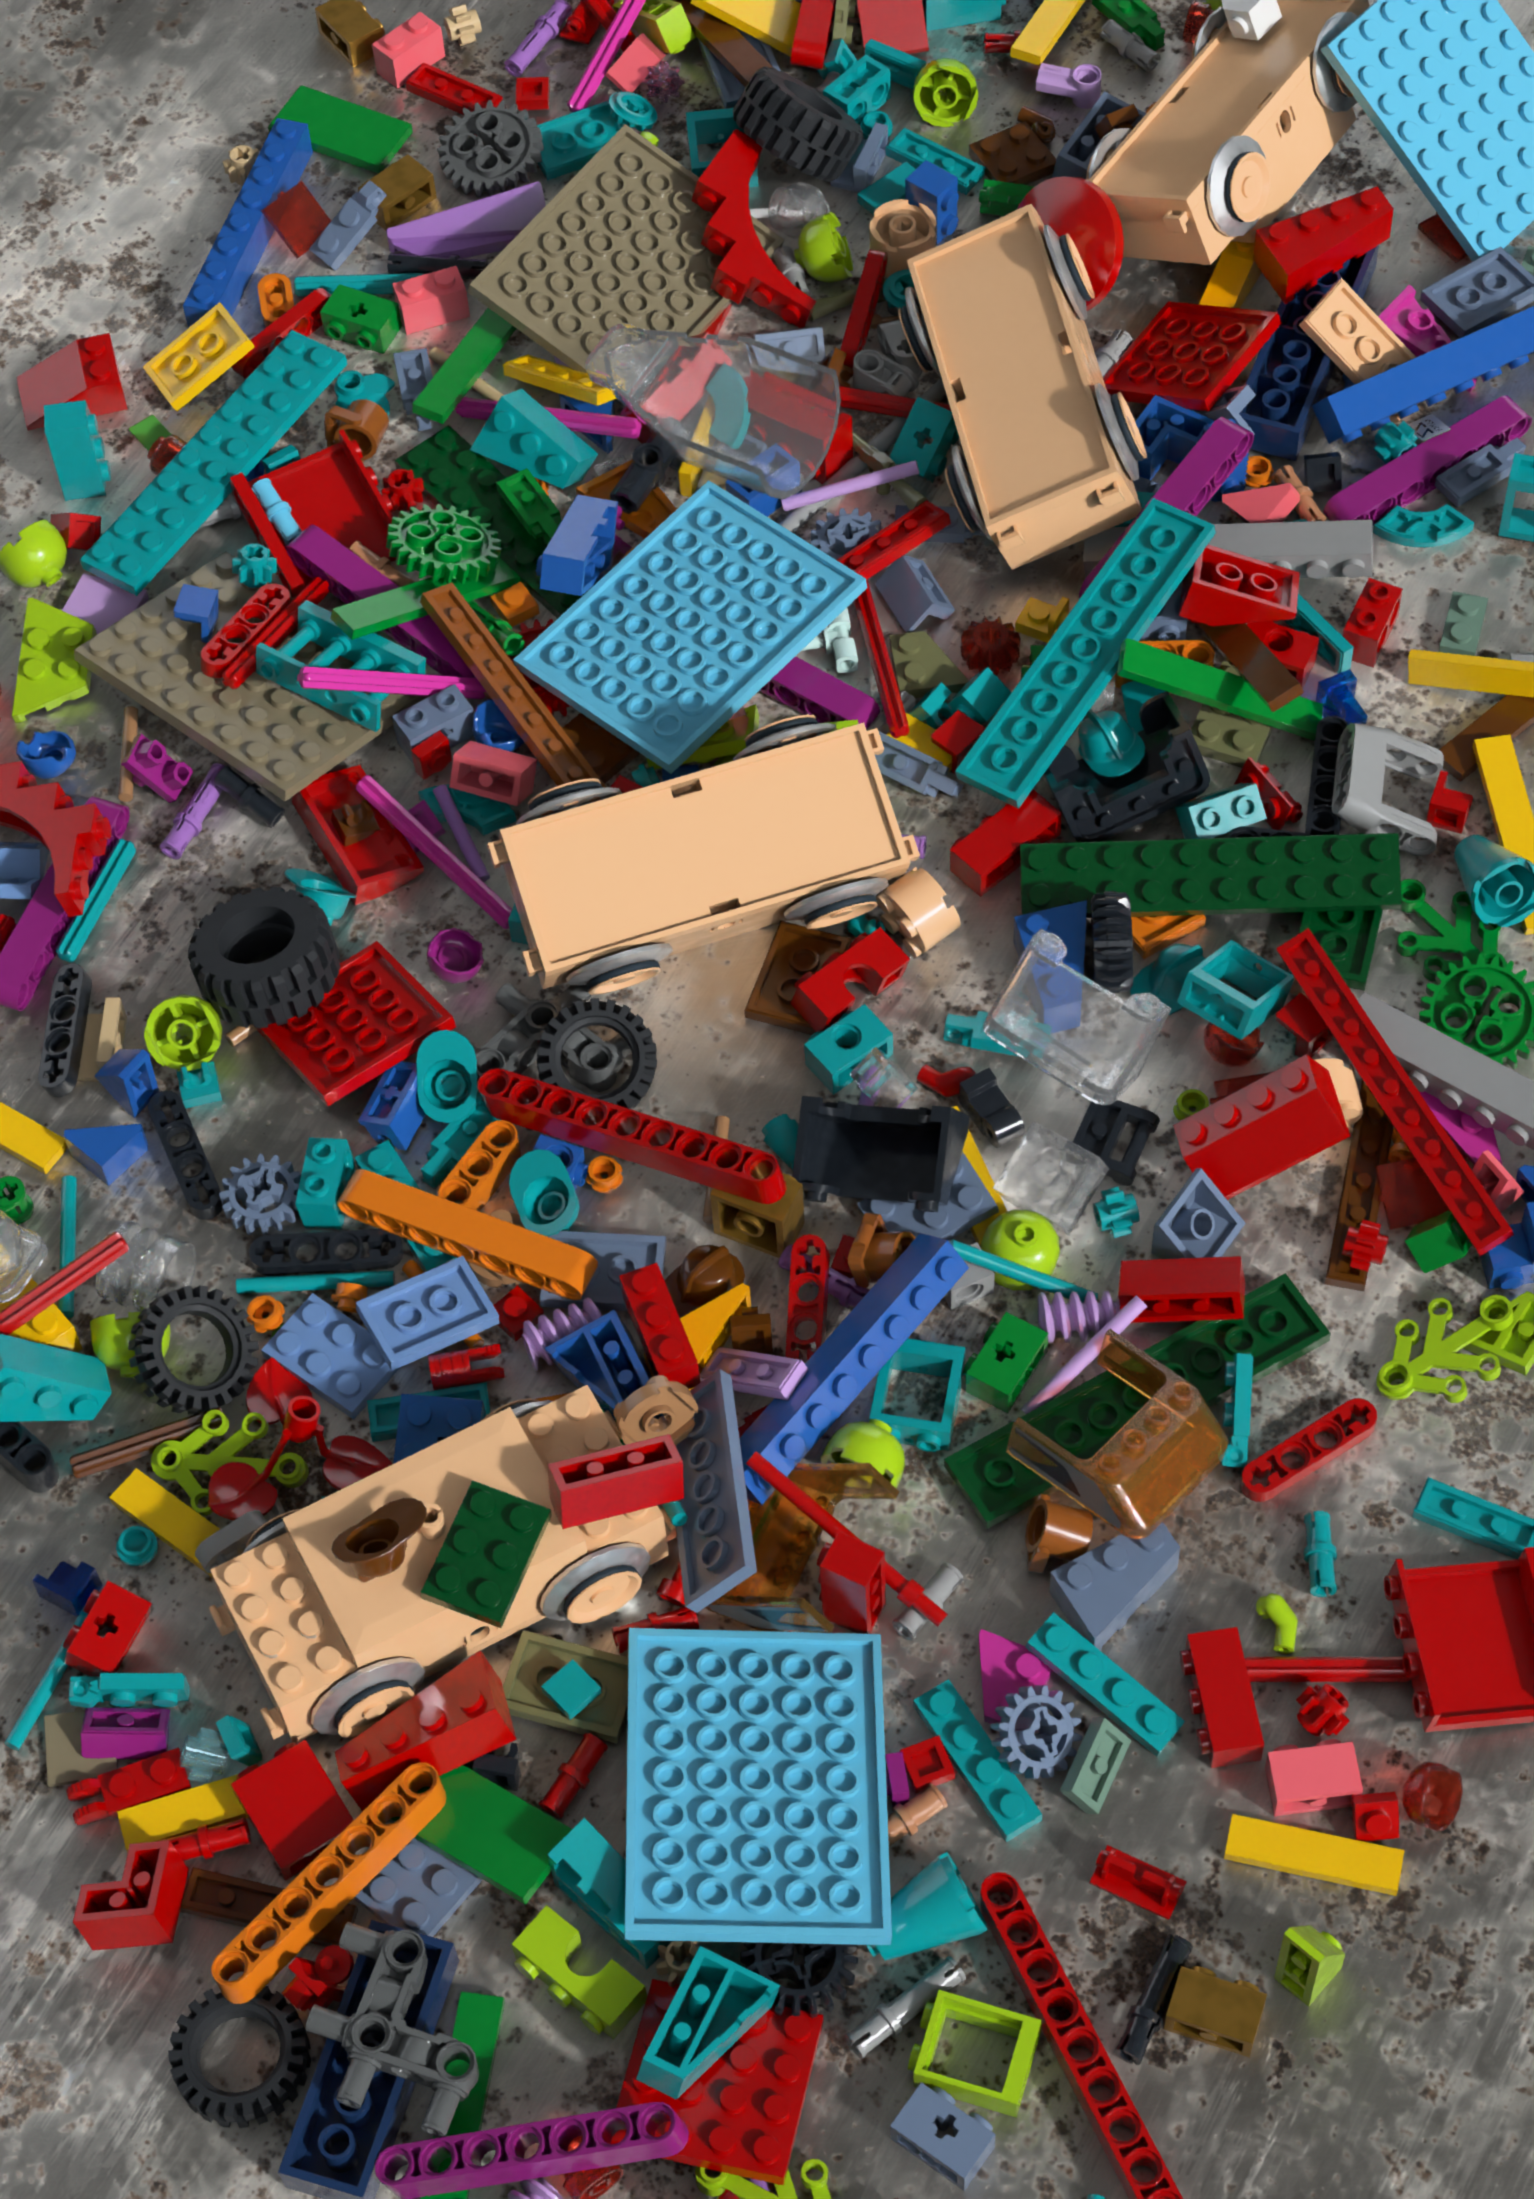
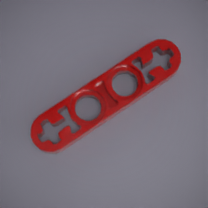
M870 249L865 260L840 349L847 353L843 365L853 368L855 355L865 348L887 269V252Z
M318 288L251 339L255 347L231 366L233 371L247 379L291 330L306 337L315 332L323 325L320 311L332 294L323 288Z
M280 584L264 585L201 650V671L203 674L211 678H223L222 673L290 603V592L286 587ZM259 618L264 621L261 623H250L246 620ZM230 638H241L245 641L242 643H231L227 640Z
M807 1234L801 1236L795 1241L791 1250L785 1357L802 1361L803 1354L800 1350H795V1348L807 1350L808 1361L826 1340L830 1254L824 1241L817 1235ZM810 1246H814L817 1253H820V1255H814L812 1258V1269L815 1273L808 1272V1263L805 1257L801 1255L808 1253ZM806 1283H815L819 1286L817 1297L808 1302L800 1300L798 1298V1291L801 1286ZM813 1321L817 1324V1331L812 1338L801 1340L796 1337V1329L800 1323Z
M1362 1398L1351 1399L1248 1463L1244 1467L1241 1477V1490L1249 1500L1255 1502L1270 1500L1368 1438L1374 1432L1377 1421V1411L1374 1405ZM1354 1413L1357 1417L1366 1416L1364 1425L1359 1421H1355L1347 1426L1350 1423L1351 1414ZM1345 1426H1347L1346 1436L1344 1430L1342 1429ZM1319 1432H1329L1335 1436L1337 1443L1330 1448H1324L1315 1442L1314 1436ZM1288 1452H1295L1302 1456L1304 1464L1299 1468H1289L1283 1464L1281 1457ZM1272 1464L1276 1471L1273 1474H1271ZM1256 1475L1259 1479H1262L1269 1475L1266 1487H1263L1260 1483L1252 1485L1253 1476Z

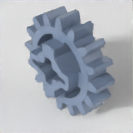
M840 508L838 516H834L830 512L826 513L827 522L822 520L816 521V530H811L810 544L837 560L881 531V521L875 520L872 522L870 512L859 516L858 508H854L851 514H846L844 508Z
M263 1154L258 1155L256 1163H251L248 1158H244V1168L240 1170L232 1166L230 1171L233 1179L223 1178L222 1180L224 1191L219 1192L226 1218H231L236 1229L245 1225L246 1232L249 1235L256 1228L261 1229L263 1236L268 1235L269 1227L272 1226L279 1232L283 1231L282 1222L284 1220L291 1223L296 1221L293 1210L298 1211L295 1203L301 1173L299 1171L294 1172L292 1162L290 1161L285 1162L281 1166L278 1155H274L270 1162L265 1161ZM280 1180L287 1185L288 1190H284L283 1184H279ZM238 1199L242 1200L243 1205L247 1206L246 1210L239 1205Z
M1035 1685L1034 1689L1032 1686L1019 1687V1695L1017 1693H1008L1005 1696L1008 1707H996V1713L1002 1717L1001 1722L991 1723L990 1728L999 1731L1000 1737L991 1743L992 1746L1003 1747L1004 1751L998 1758L1000 1762L1013 1761L1010 1768L1011 1773H1024L1027 1779H1038L1039 1775L1041 1778L1054 1777V1769L1058 1771L1068 1769L1065 1757L1076 1756L1077 1751L1071 1747L1073 1741H1081L1083 1736L1074 1733L1073 1727L1081 1723V1718L1070 1716L1069 1713L1075 1706L1073 1702L1060 1703L1063 1692L1060 1690L1049 1692L1046 1685ZM1047 1709H1049V1710L1051 1711V1713L1053 1714V1716L1050 1715V1714H1048V1710H1047ZM1019 1747L1025 1750L1026 1756L1022 1753Z

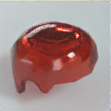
M1211 1022L1206 1025L1203 1040L1207 1052L1215 1062L1226 1067H1243L1251 1063L1264 1045V1042L1260 1041L1259 1028H1256L1242 1040Z
M1423 1762L1421 1765L1416 1766L1408 1775L1402 1788V1806L1408 1818L1422 1827L1435 1831H1444L1453 1823L1460 1809L1463 1795L1460 1773L1437 1762Z

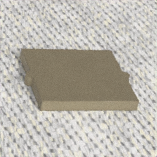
M108 1706V1707H101V1708H114V1707H113V1706ZM81 1707L75 1708L74 1712L44 1716L48 1787L75 1784L87 1778H98V1775L118 1769L116 1757L100 1759L82 1757L81 1729L85 1710Z

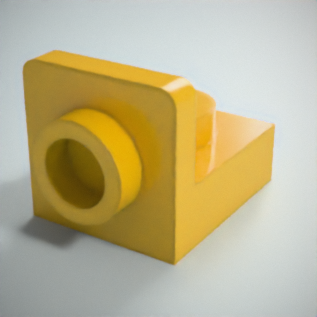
M1062 596L1058 605L1054 606L1030 597L1015 621V631L1048 643L1068 616L1070 599Z

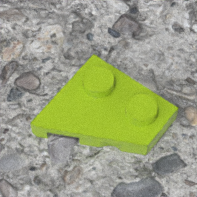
M1528 1291L1511 1300L1514 1319L1508 1328L1503 1331L1490 1330L1463 1349L1479 1356L1484 1353H1492L1498 1357L1500 1365L1526 1376L1534 1363V1294ZM1495 1314L1491 1319H1500L1504 1316L1502 1314Z

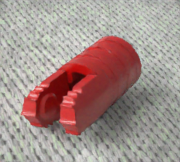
M490 1344L428 1355L433 1389H446L505 1378L504 1368L500 1366L475 1370L471 1368V1362L498 1356L501 1353L500 1344Z

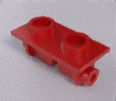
M580 0L572 15L568 17L567 23L559 35L566 39L589 44L601 23L585 3ZM607 0L613 6L614 0Z
M1248 757L1234 785L1239 783L1257 784L1267 817L1265 821L1272 829L1282 830L1285 822L1289 820L1292 823L1298 822L1303 817L1302 805L1296 802L1287 791H1280L1282 785L1272 775L1267 765H1261L1259 762L1255 763L1251 757Z
M1109 1845L1099 1853L1095 1864L1097 1867L1089 1882L1091 1885L1167 1920L1170 1919L1187 1881Z

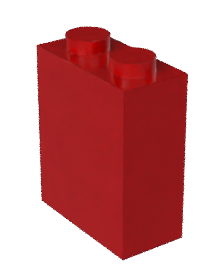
M306 1739L298 1744L292 1742L284 1745L275 1752L273 1759L260 1767L258 1764L245 1768L237 1775V1780L231 1783L236 1798L285 1881L303 1871L354 1821Z

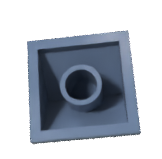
M1196 1168L1155 1223L1151 1253L1161 1259L1222 1257L1246 1223L1203 1169Z

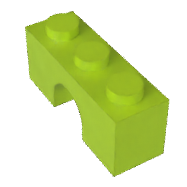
M547 1905L511 1944L515 1959H517L514 1964L518 1970L532 1981L536 1977L541 1979L549 1986L547 1989L548 1994L561 2006L566 2008L571 2004L582 2013L579 2017L580 2020L597 2035H600L603 2031L614 2040L646 2003L647 1992L645 1985L613 1959L599 1973L592 1976H580L569 1969L570 1961L582 1947L580 1933Z

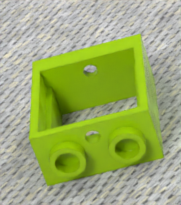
M938 1990L935 2003L927 2002L922 2015L920 2028L926 2029L922 2045L914 2044L907 2069L914 2071V2087L917 2088L921 2082L930 2089L938 2086L956 2100L1017 2118L1041 2035L1042 2020ZM946 2017L1018 2038L1002 2093L930 2071Z

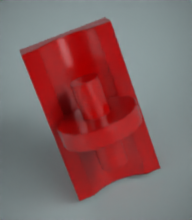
M330 1945L319 1952L315 1962L296 1957L288 1966L296 1976L282 1991V1994L299 2011L304 2012L307 2009L311 2011L314 2004L327 2008L332 2001L341 2002L346 1987L339 1986L338 1984L344 1983L350 1977L354 1967L353 1956L349 1950L342 1949L337 1945Z

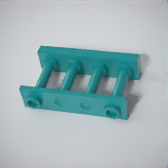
M306 600L298 607V632L278 651L261 642L256 646V673L357 724L377 732L380 729L381 702L389 694L369 693L367 695L363 692L302 688L300 682L297 681L300 669L304 666L327 668L340 655L355 662L350 669L425 674L426 658L375 633L351 640L330 619L332 612ZM309 641L326 648L309 665L292 658Z

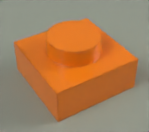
M522 582L490 596L493 608L512 627L540 614L538 603Z

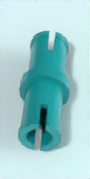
M1314 1511L1315 1521H1312V1514L1310 1512L1304 1515L1307 1546L1303 1550L1305 1562L1309 1564L1310 1593L1317 1597H1327L1326 1587H1328L1330 1595H1334L1337 1592L1334 1572L1337 1549L1332 1544L1330 1514L1324 1511Z

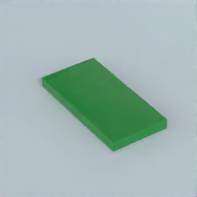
M303 85L299 86L268 126L270 133L277 118L307 123L313 151L378 174L387 167L413 132L411 123Z
M464 1765L439 1776L446 1792V1803L442 1810L414 1838L526 1905L551 1872L547 1854L572 1828ZM430 1786L422 1787L417 1793L426 1792L430 1789ZM396 1816L389 1819L390 1824L399 1820L400 1817Z

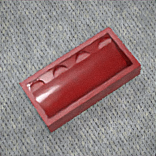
M361 765L324 774L292 797L293 806L341 885L349 892L357 895L356 898H350L354 906L392 892L424 871V866L404 835L369 802L368 804L373 811V816L380 830L365 839L344 846L331 821L332 810L340 809L344 804H349V806L361 804L362 800H366L356 790L357 783L366 776Z

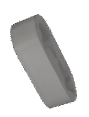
M259 1510L250 1511L201 1542L195 1551V1556L205 1571L211 1573L210 1569L241 1555L246 1549V1543L251 1535L268 1521Z

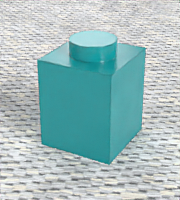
M987 667L973 676L947 706L953 713L960 710L982 725L998 710L1012 692Z

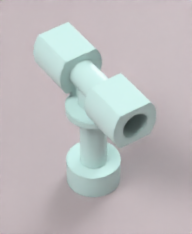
M846 608L822 631V634H818L801 650L824 648L826 655L833 653L838 673H850L858 670V656L854 638H849V635H851V624L848 609Z

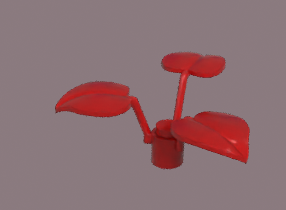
M271 1357L253 1376L245 1401L248 1412L261 1414L267 1420L268 1425L281 1421L283 1425L281 1438L260 1475L251 1465L242 1462H230L219 1467L211 1476L208 1485V1507L217 1515L229 1520H236L254 1510H259L263 1516L271 1511L278 1494L276 1488L265 1480L270 1476L289 1439L296 1443H302L316 1436L320 1454L327 1458L322 1467L323 1476L337 1490H341L392 1465V1462L369 1442L350 1435L335 1437L331 1442L329 1450L326 1447L323 1436L324 1426L317 1424L321 1411L320 1405L313 1399L310 1389L283 1368L275 1358Z

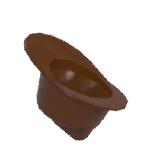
M702 1245L692 1249L687 1254L683 1263L665 1279V1283L677 1313L681 1318L744 1283L745 1272L738 1258L729 1253V1250L724 1245L720 1247Z
M402 1498L389 1502L358 1524L339 1534L333 1541L332 1553L335 1558L350 1563L356 1578L361 1582H368L376 1577L392 1573L404 1562L407 1540L422 1527L426 1520L427 1509L422 1501L414 1498Z

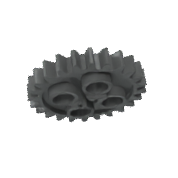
M488 100L486 108L482 109L477 102L473 112L463 108L464 117L462 119L458 116L452 117L455 126H444L446 135L439 136L441 146L437 148L440 157L439 163L446 179L452 180L455 189L462 186L466 195L472 189H474L476 197L480 198L483 191H488L489 196L495 194V190H500L502 193L507 191L506 187L511 186L513 189L518 188L517 181L522 180L528 183L527 172L537 173L535 163L542 162L543 160L540 153L544 150L540 128L537 127L535 118H529L526 109L519 112L515 103L507 109L504 100L499 103L498 107H494L492 101Z

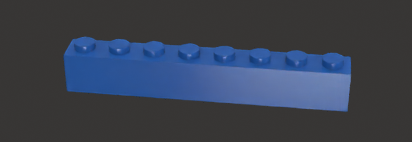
M280 118L276 119L183 304L188 328L219 302L231 316L233 315L313 153L307 123Z
M1534 306L1332 394L1312 405L1328 443L1330 444L1342 439L1343 444H1347L1363 436L1361 430L1370 426L1372 432L1376 431L1386 423L1391 422L1389 417L1398 414L1399 418L1403 419L1418 412L1419 408L1417 405L1426 401L1427 406L1430 407L1447 399L1445 392L1453 389L1457 395L1474 387L1473 380L1481 377L1482 381L1486 382L1501 375L1502 371L1500 368L1509 365L1510 370H1513L1530 362L1528 355L1534 353Z
M920 1233L805 1363L809 1370L789 1399L774 1398L739 1438L748 1500L763 1505L776 1490L746 1465L749 1458L757 1451L787 1477L968 1270L969 1267L948 1240Z

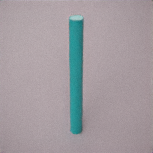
M66 1175L61 1178L59 1270L75 1260L77 1178L72 1175ZM75 1289L58 1300V1309L67 1319L74 1316Z
M954 1239L950 1241V1244L964 1261L1053 1294L1061 1292L1062 1297L1069 1299L1071 1292H1077L1081 1303H1084L1087 1292L1091 1291ZM1093 1292L1094 1295H1095V1298H1096V1300H1097V1299H1098V1293Z
M393 1270L237 1278L236 1292L237 1294L328 1290L336 1289L338 1283H354L367 1288L388 1287L395 1285V1273Z
M83 1609L74 1622L79 1627L82 1626L88 1615L83 1612ZM63 1643L4 1742L5 1745L13 1750H20L69 1666L65 1664L68 1649L62 1647Z

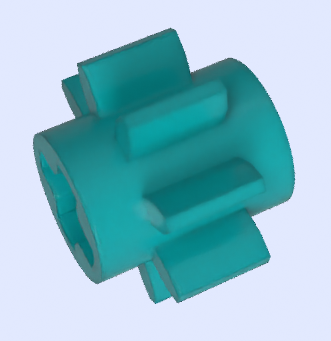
M1402 421L1399 426L1393 422L1383 425L1374 438L1375 443H1377L1374 447L1377 456L1387 464L1416 447L1415 441L1418 437L1414 434L1415 430L1405 421Z
M248 544L242 549H238L237 558L232 559V573L239 574V583H243L251 588H259L267 582H272V574L277 573V558L270 557V549L261 544Z
M1119 1186L1100 1191L1102 1199L1099 1202L1093 1203V1213L1098 1229L1101 1232L1108 1230L1109 1234L1113 1235V1238L1132 1234L1130 1226L1140 1221L1134 1195L1132 1193L1124 1195L1123 1190L1120 1191Z

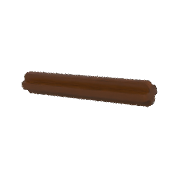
M217 1407V1408H215V1409H212V1410H219V1411L223 1412V1410H222L221 1407ZM210 1410L72 1455L69 1458L72 1472L76 1478H82L153 1454L156 1447L165 1441L175 1440L182 1442L202 1425L204 1415ZM215 1417L212 1419L209 1425L210 1429L219 1428L222 1424V1418Z

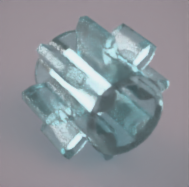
M201 1727L196 1737L186 1736L180 1754L179 1766L188 1768L189 1774L187 1779L207 1784L208 1780L212 1778V1774L222 1776L229 1753L225 1744L219 1740V1731Z

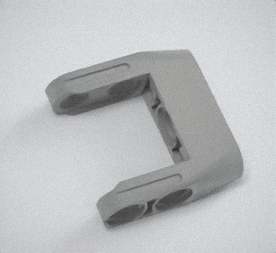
M1350 723L1344 729L1338 744L1332 812L1361 834L1398 833L1399 849L1418 856L1433 853L1437 846V831L1429 822L1383 804V783L1385 766L1415 779L1437 777L1440 771L1443 770V753L1437 748L1388 728ZM1397 749L1401 750L1402 752H1391L1388 750ZM1420 762H1431V763H1433L1434 765H1422V764H1419V763H1420ZM1382 824L1395 825V827H1385ZM1415 837H1423V838H1426L1427 840H1416V839H1414V838H1415Z

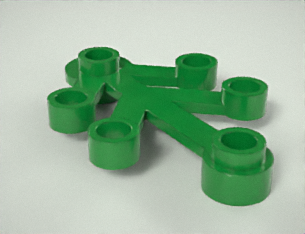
M1415 879L1401 881L1402 906L1400 910L1405 913H1415L1439 935L1426 936L1417 935L1411 931L1402 932L1398 936L1396 950L1401 956L1413 957L1418 951L1459 953L1462 957L1466 956L1471 964H1477V958L1479 954H1482L1485 964H1491L1496 955L1499 956V966L1503 968L1506 966L1505 958L1497 952L1498 937L1501 931V927L1497 924L1489 923L1495 929L1487 930L1484 926L1488 924L1479 920L1477 932L1483 939L1482 952L1471 943V914L1473 909L1466 891H1459L1452 898L1451 910L1455 914L1454 928L1425 901L1426 888L1420 881ZM1458 902H1466L1468 906H1460ZM1403 942H1411L1414 946L1407 947L1403 945ZM1432 955L1425 959L1422 972L1426 979L1436 981L1435 974L1437 971L1431 970L1430 966H1437L1441 969L1439 972L1449 975L1448 963L1452 962L1458 968H1462V961L1444 960L1441 956Z

